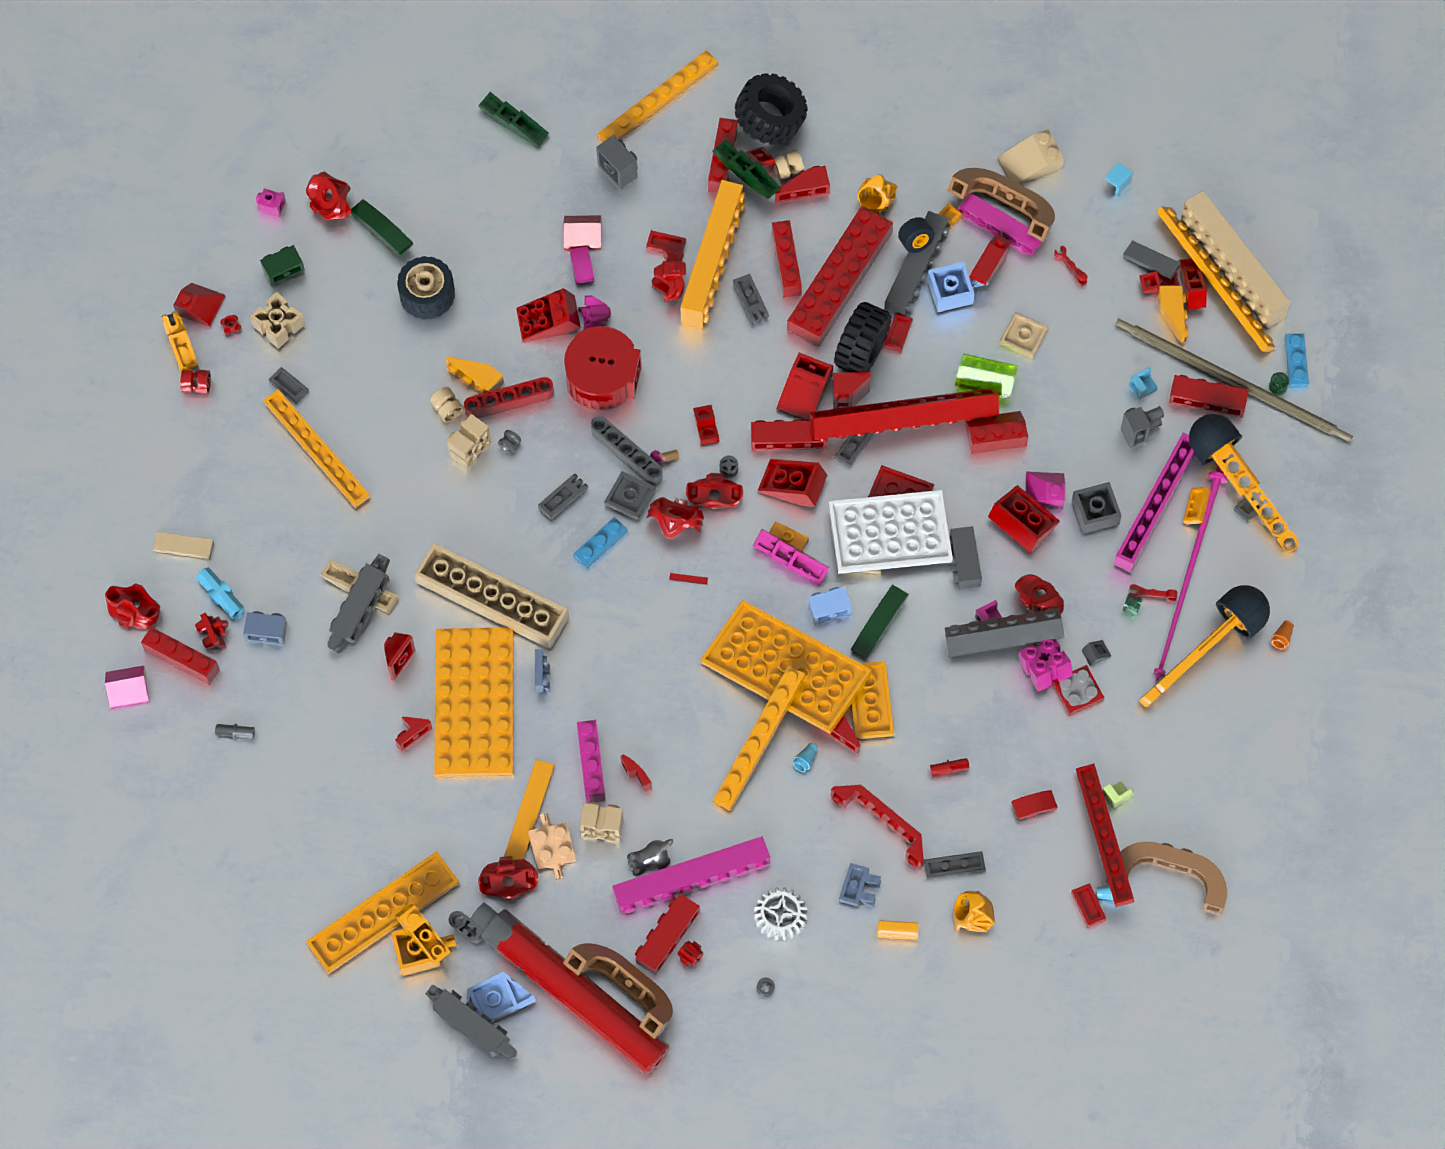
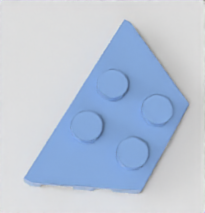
M501 972L467 989V1000L477 1008L475 1012L480 1016L484 1013L493 1020L492 1022L537 1001L532 994L505 972Z

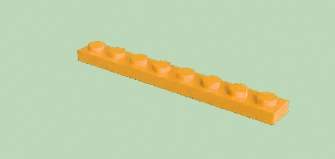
M705 50L599 131L597 138L601 142H604L612 135L617 139H623L718 66V61Z
M279 389L263 400L264 404L355 509L370 498V494Z
M788 665L714 797L713 803L731 812L807 675Z

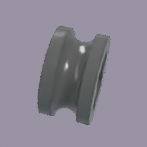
M762 978L757 983V993L762 997H769L774 992L775 984L770 978ZM763 983L770 984L771 987H769L768 992H764L765 989L761 990Z

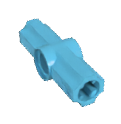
M209 567L203 568L196 578L208 591L207 593L217 606L220 605L231 619L242 615L245 609L238 599L235 598L230 587L224 581H221Z

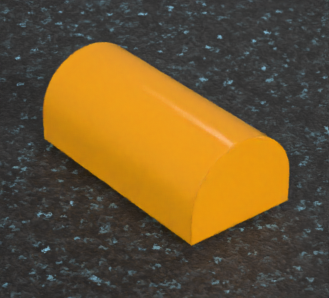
M879 920L877 938L917 940L918 923Z

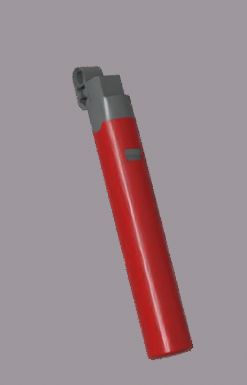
M483 902L471 918L461 911H454L450 914L449 924L464 938L474 944L480 943L483 940L516 968L524 971V974L644 1075L651 1074L663 1062L670 1050L668 1043L659 1036L653 1039L639 1027L642 1022L585 974L576 975L563 964L565 958L550 945H545V942L507 909L497 913ZM462 916L463 923L459 926H456V918ZM470 927L471 929L476 931L477 936H472V934L466 929Z

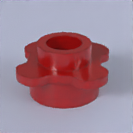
M228 315L221 319L220 324L224 327L226 335H230L233 331L241 330L242 327L238 323L236 315Z

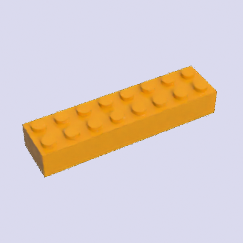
M721 180L681 304V324L703 329L704 323L709 321V308L714 306V293L720 287L719 278L720 275L724 274L726 266L724 262L725 259L728 260L731 251L729 246L730 243H734L736 235L734 231L735 228L739 227L741 220L739 215L745 209L746 202L744 200L746 193L743 192V185Z

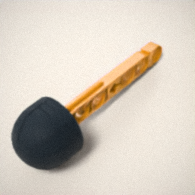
M1207 414L1197 419L1189 432V444L1194 450V455L1202 465L1215 460L1239 495H1244L1271 534L1278 538L1276 541L1281 548L1288 553L1294 552L1298 548L1297 537L1292 530L1288 531L1286 522L1259 487V480L1234 447L1243 437L1235 425L1228 418L1219 414ZM1231 462L1239 464V469L1236 472L1229 470L1228 465ZM1248 477L1251 483L1247 487H1242L1239 483L1240 479ZM1255 493L1257 495L1260 493V501L1262 503L1266 501L1267 503L1257 509L1259 503L1256 500H1251L1253 498L1252 494ZM1264 508H1271L1273 515L1265 518L1262 515ZM1274 524H1283L1284 531L1281 533L1274 532ZM1288 538L1295 541V546L1291 549L1286 548L1284 545L1285 540Z
M1240 585L1224 594L1216 602V607L1225 621L1139 699L1141 704L1145 708L1150 705L1233 628L1246 639H1251L1266 625L1270 615L1269 602L1264 593L1253 586Z

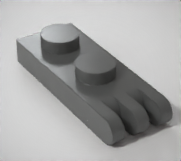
M747 274L734 279L733 285L751 323L755 322L754 315H756L758 321L762 320L760 313H763L764 317L768 318V311L751 275Z
M573 474L538 504V508L550 520L555 518L588 489L589 486L586 483L582 485L583 480L581 478L577 480V474Z

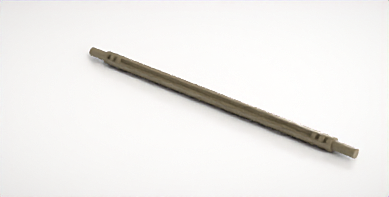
M1119 318L1115 323L1116 326L1130 332L1132 336L1234 387L1240 386L1249 390L1248 394L1331 436L1334 434L1349 443L1353 438L1352 435L1337 428V425L1137 325L1133 326Z

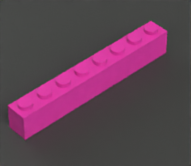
M1182 433L1118 550L1114 565L1130 573L1132 572L1194 457V450L1189 444V435Z
M763 836L613 885V894L620 913H631L638 907H649L654 905L656 901L662 899L667 901L672 899L674 895L680 893L685 895L692 892L695 888L709 887L716 881L725 882L731 876L737 874L742 876L755 868L757 870L764 869L770 864V855Z

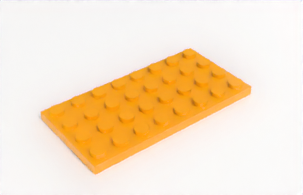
M744 600L740 602L700 659L703 665L767 700L770 699L788 665L805 673L807 676L787 711L829 734L832 733L872 674V669Z
M509 627L436 629L435 777L513 775V629Z

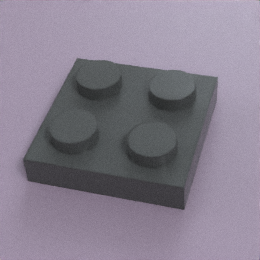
M621 471L605 499L604 505L639 520L656 487Z

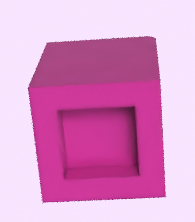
M995 600L977 609L975 613L976 620L980 622L991 618H1002L997 609V601Z

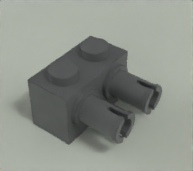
M1160 406L1146 412L1143 411L1142 407L1136 409L1133 407L1124 413L1121 431L1130 448L1147 442L1150 429L1162 426L1161 418H1164V412Z

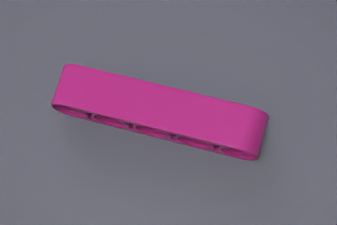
M968 194L958 207V211L962 213V216L992 234L1006 238V240L1012 242L1011 245L1028 255H1033L1043 242L1027 234L1028 226L973 194Z

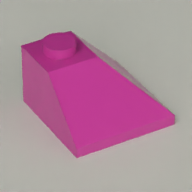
M1026 471L1025 492L1046 509L1063 510L1065 501L1064 473Z

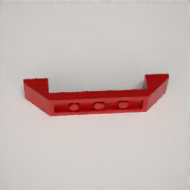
M862 785L833 786L831 788V799L837 805H843L846 808L857 797L856 800L862 806H868L875 817L885 820L887 826L891 830H897L902 834L901 837L907 843H913L906 850V861L912 867L917 866L919 869L923 867V846L920 832Z

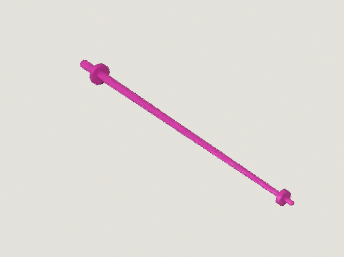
M1218 465L1216 471L1209 472L1208 478L1213 482L1203 523H1200L1159 668H1155L1153 672L1157 675L1156 681H1159L1160 676H1165L1166 671L1163 670V666L1220 484L1227 482L1226 475L1223 474Z

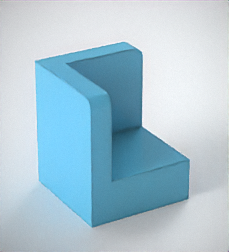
M1118 162L1106 175L1105 179L1116 187L1115 194L1119 196L1132 181L1133 172Z
M1150 367L1130 378L1129 386L1139 400L1158 389L1150 377L1152 371Z

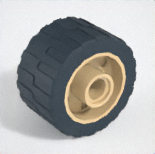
M422 256L408 261L401 268L398 274L397 286L402 306L409 314L417 318L433 319L449 310L455 299V288L452 272L447 264L435 257Z

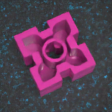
M1056 639L1044 640L1039 642L1040 646L1036 648L1031 645L1019 651L1020 665L1027 676H1031V682L1038 692L1052 686V681L1055 679L1061 682L1073 676L1071 661L1064 651L1061 652L1060 645Z

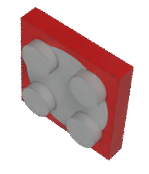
M1087 665L1073 670V676L1061 682L1057 679L1052 681L1069 715L1103 701L1105 698Z

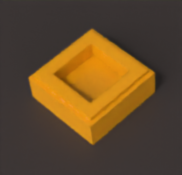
M949 203L938 213V215L949 218L948 226H950V229L962 217V213Z

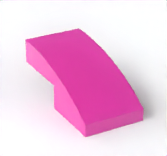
M588 246L569 249L576 284L595 281Z

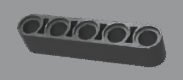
M596 416L592 419V435L645 482L653 486L661 484L663 471L662 467L603 416ZM597 426L604 427L602 429H596ZM612 437L617 438L616 441H610L609 439ZM625 449L631 450L629 453L623 452ZM638 461H644V462H645V463L642 464V465L636 464V462H638ZM651 473H658L655 477L650 476Z

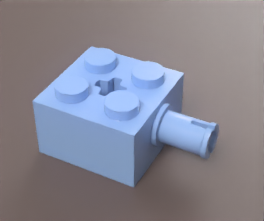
M964 262L928 270L927 281L937 312L973 304V288L984 286V284L969 278Z

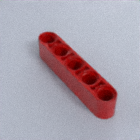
M541 377L468 397L464 401L465 415L468 418L472 414L479 419L549 400L554 395L553 382L548 377ZM549 387L548 390H542L541 388ZM531 392L529 395H524L523 393ZM506 397H513L511 400H505ZM488 402H495L493 405H487ZM472 406L477 407L474 410H469V408Z

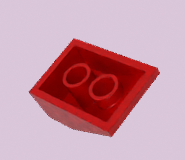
M770 459L757 491L799 506L815 507L828 475L817 462Z

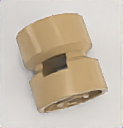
M797 150L787 153L786 157L780 155L774 158V171L779 181L789 178L791 174L795 176L804 171L803 161Z
M449 387L439 389L430 397V403L438 411L439 416L445 423L457 419L464 411V407L458 399H455V394Z

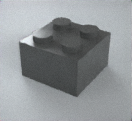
M612 135L596 147L598 166L620 189L638 177L637 157L634 152H629L621 139H617Z
M1110 482L1073 491L1071 501L1083 534L1120 524L1122 515Z

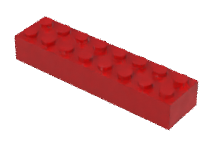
M862 206L859 208L788 318L787 331L820 347L893 233L892 221Z

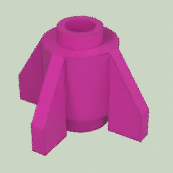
M592 295L585 296L584 305L586 307H578V311L582 313L583 320L585 321L583 330L601 326L611 317L610 307Z

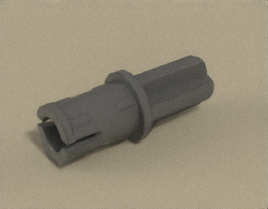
M216 724L215 735L233 737V739H236V737L254 739L255 727L238 726L237 724Z

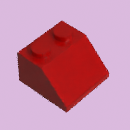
M871 372L833 373V409L856 406L870 392Z

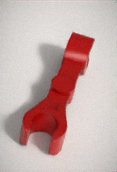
M1060 246L1062 254L1054 250V256L1057 259L1064 260L1068 268L1074 272L1080 285L1086 284L1088 276L1068 258L1066 248Z
M1132 584L1129 589L1137 591V593H1129V597L1132 599L1148 596L1151 598H1166L1168 601L1177 600V590H1150L1136 584Z

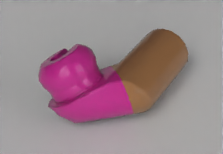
M654 450L650 453V457L657 463H663L678 459L679 453L677 450H672L660 454L658 450Z

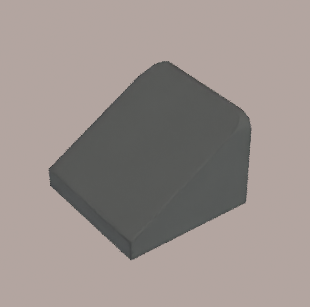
M1103 640L1089 642L1082 649L1089 665L1097 664L1111 657Z

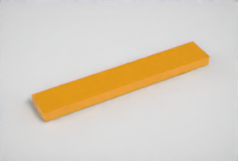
M535 760L504 857L512 856L513 860L525 859L530 844L528 831L535 829L554 771V764Z

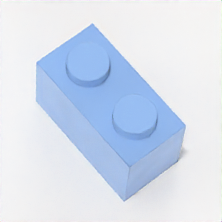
M834 587L828 592H816L808 597V607L814 625L851 615L852 606L845 587Z

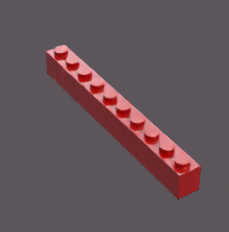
M994 388L815 411L810 412L811 434L815 440L826 441L828 438L833 437L841 439L848 435L863 436L865 433L870 432L878 434L885 430L900 431L902 428L907 427L915 429L922 425L936 426L944 422L953 424L959 420L973 421L975 418L981 417L990 419L993 416L999 415V398Z

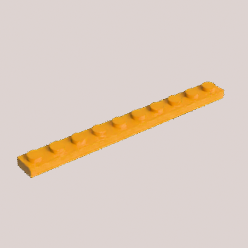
M1161 206L1156 211L1259 348L1263 352H1271L1276 347L1272 343L1273 339L1271 336L1262 330L1261 323L1252 317L1251 310L1246 305H1243L1239 294L1230 288L1229 281L1220 275L1219 268L1214 263H1211L1207 252L1198 246L1197 239L1188 233L1187 226L1182 221H1179L1175 210L1171 207Z

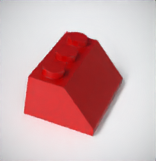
M1021 411L1001 413L990 419L981 417L975 418L973 421H965L971 454L1027 446L1028 432Z
M1018 485L995 502L988 515L989 519L1030 553L1046 540L1060 522L1059 519Z

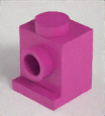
M264 188L262 193L259 192L257 194L256 203L259 211L280 217L286 199L284 192L278 193Z

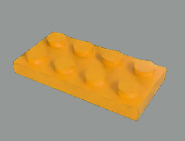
M886 661L861 663L872 669V674L851 703L855 736L857 739L894 736Z

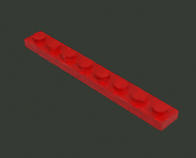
M1095 764L1076 768L1115 907L1134 903V897Z

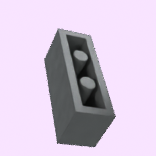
M973 526L950 529L949 538L953 557L951 565L955 567V571H953L954 583L957 582L958 589L981 586L982 576Z

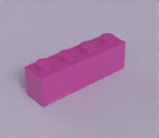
M596 720L577 722L586 803L606 801Z

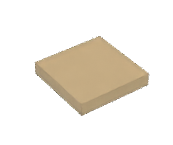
M1015 312L999 341V345L1033 360L1049 327Z

